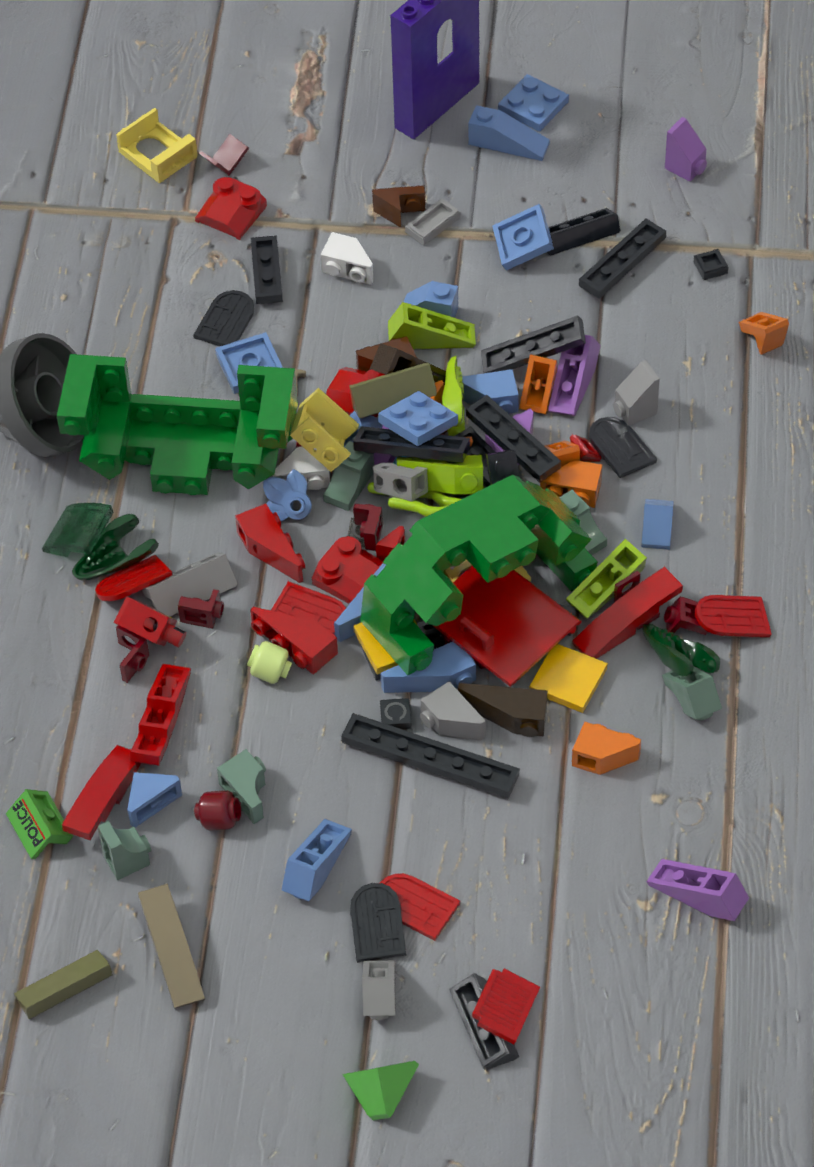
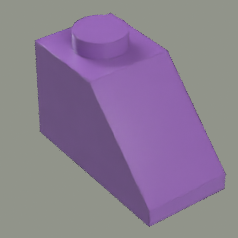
M681 117L667 131L665 169L691 182L697 174H702L706 168V147L688 120Z

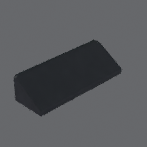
M604 208L548 227L554 249L547 253L554 255L619 233L621 229L618 214L608 208Z
M473 973L450 988L449 991L484 1070H488L519 1058V1054L514 1044L477 1026L479 1021L471 1016L487 982L485 978Z

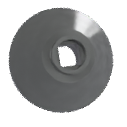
M37 333L16 340L9 344L0 355V432L36 455L54 457L80 448L83 444L84 435L60 434L57 412L70 354H76V352L60 338L46 333Z

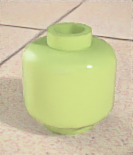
M264 641L260 646L255 644L247 666L251 667L250 673L252 676L275 684L280 677L286 679L292 662L287 660L289 656L287 649Z

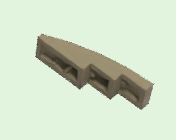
M168 884L138 892L152 943L157 953L174 1009L205 1000Z

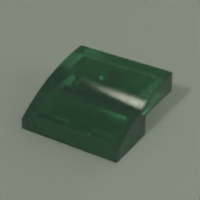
M76 503L66 506L43 545V552L68 557L71 551L90 555L114 513L112 506L102 503Z

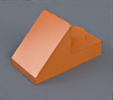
M760 312L740 321L739 325L741 332L755 337L759 353L763 355L784 344L789 321L787 318Z

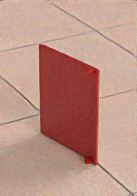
M471 566L453 582L463 594L461 614L452 621H446L434 627L504 683L512 687L567 634H573L576 631V626L582 622L517 571L512 570L505 577L496 578L487 583L476 569Z

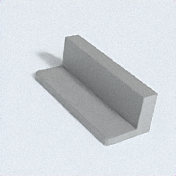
M216 552L172 572L173 576L143 589V593L146 598L152 600L156 610L172 616L179 613L178 603L181 596L200 598L205 601L210 599L213 589L219 590L221 594L236 587L237 581L226 554Z

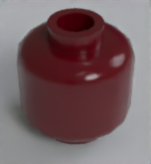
M228 790L204 792L199 802L195 804V818L208 831L232 829L236 821L241 819V802L238 797H235Z

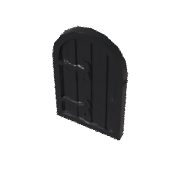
M236 290L225 291L219 294L211 303L193 337L217 346L239 341L254 313L252 298L248 294Z
M605 417L596 420L591 425L589 440L619 478L657 463V458L625 421L614 417Z
M370 883L362 886L355 892L350 906L357 963L405 956L406 947L401 905L396 892L391 887L382 883Z

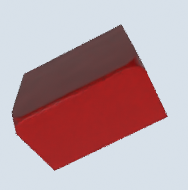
M404 526L397 527L376 544L377 558L384 561L398 543L402 545L406 543Z

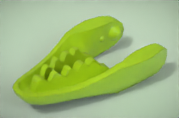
M457 356L452 357L447 364L442 394V405L458 414V424L447 430L448 436H455L465 430V409L462 404L464 385L461 368L457 366Z

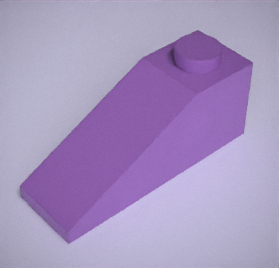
M585 335L586 344L561 352L548 407L549 412L571 416L576 415L595 372L601 347L593 336Z
M666 859L660 860L646 881L649 886L708 916L735 921L749 899L736 873Z

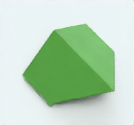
M414 1060L342 1075L368 1117L372 1120L391 1118L419 1063Z

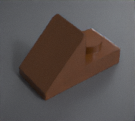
M424 185L372 189L373 211L398 227H401V213L426 211Z

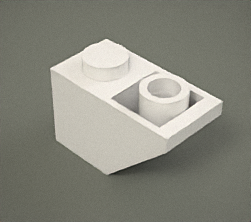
M332 232L321 253L322 273L372 285L373 263L358 239Z
M302 446L297 447L276 468L273 477L286 480L289 473L295 469L307 480V490L327 488L330 483L329 470Z

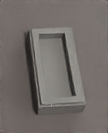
M441 198L405 226V233L424 246L460 219L461 213Z

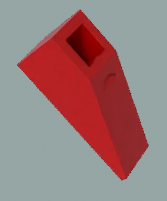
M265 503L235 515L237 533L248 553L299 583L303 582L302 570L305 569L304 560L300 553L295 554L292 539L288 532L283 533L281 521L276 512L272 513Z
M257 607L250 609L253 630L258 635L267 637L273 644L287 649L289 656L292 657L299 668H305L314 675L338 654L337 637L317 621Z

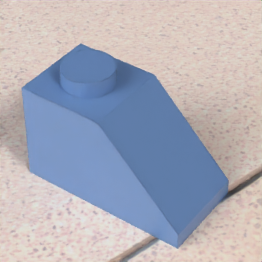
M431 281L407 293L404 302L455 318L458 310V286Z
M513 369L462 376L464 385L463 401L472 405L488 395L508 414L518 412L519 394Z

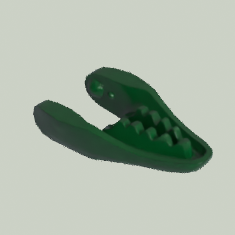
M134 514L122 515L114 519L102 530L94 544L75 564L72 574L77 579L83 581L123 570L153 554L158 548L159 543L155 539H149L136 547L128 556L120 546V539L139 524V519Z
M643 624V634L646 640L657 653L662 663L681 676H690L693 673L694 667L707 673L718 672L720 658L712 649L699 642L680 639L678 635L668 632L667 629H661L653 624Z

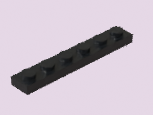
M352 713L341 735V741L344 744L508 799L520 774V768Z

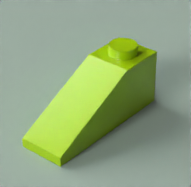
M405 302L400 304L388 320L389 341L407 336L413 349L474 348L476 345L475 325L473 323Z
M467 455L463 463H449L444 460L435 459L422 460L417 457H397V466L412 469L417 466L427 468L429 491L449 494H474L483 489V463L481 455Z
M624 539L566 598V601L588 619L614 598L616 583L636 571L641 573L644 570L647 557L627 539Z

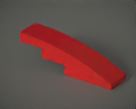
M664 566L601 613L572 640V644L580 653L596 659L634 636L636 634V627L657 615L661 605L682 593L683 585Z
M162 664L147 696V707L138 724L139 734L130 751V761L160 765L181 709L191 668Z
M116 745L103 760L63 821L62 829L64 832L91 841L100 822H106L115 803L120 804L133 780L134 772H137L141 765L139 762L130 761L131 749Z

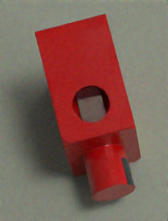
M127 596L113 622L161 646H165L168 642L179 648L186 637L185 631L175 627L176 619ZM158 622V627L154 631V625Z

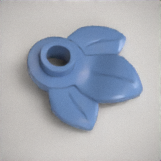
M293 469L286 480L278 477H269L263 481L264 492L269 499L266 504L272 513L276 512L280 521L286 520L289 517L300 520L310 514L312 502L306 494L308 483L300 472ZM296 500L301 503L299 511L293 509V502Z

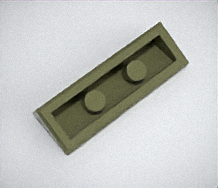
M428 362L350 385L353 409L359 418L377 414L417 391L428 397L437 395Z
M95 950L14 993V996L27 1018L31 1019L112 976L111 966L98 950Z

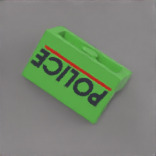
M25 789L6 812L9 821L31 859H36L49 843L67 844L73 837L72 834L63 831L62 823L64 819L48 791Z

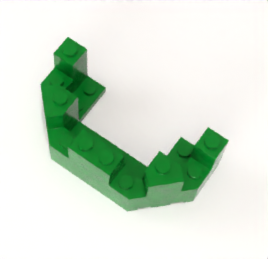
M70 354L57 412L60 434L84 435L79 461L109 480L122 473L124 460L133 464L152 465L150 478L153 492L208 495L212 469L233 470L234 481L250 489L275 474L279 448L287 449V442L293 439L290 433L298 407L295 368L238 365L237 379L240 401L132 394L125 357Z
M511 475L418 520L409 530L412 536L404 545L398 543L384 559L383 563L386 565L378 576L372 574L364 583L360 621L408 676L417 670L422 671L430 665L434 644L414 623L415 611L425 623L438 626L446 621H452L461 614L463 594L443 573L444 570L452 566H459L467 560L488 583L496 578L505 577L510 571L520 566L530 564L537 554L572 592L597 568L598 561L585 548L592 539L579 526L580 519L552 490L547 488L544 490L530 481L524 482L518 476Z

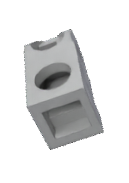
M380 463L373 467L374 490L378 493L414 501L428 492L427 468L417 466L412 469L397 466L393 463Z

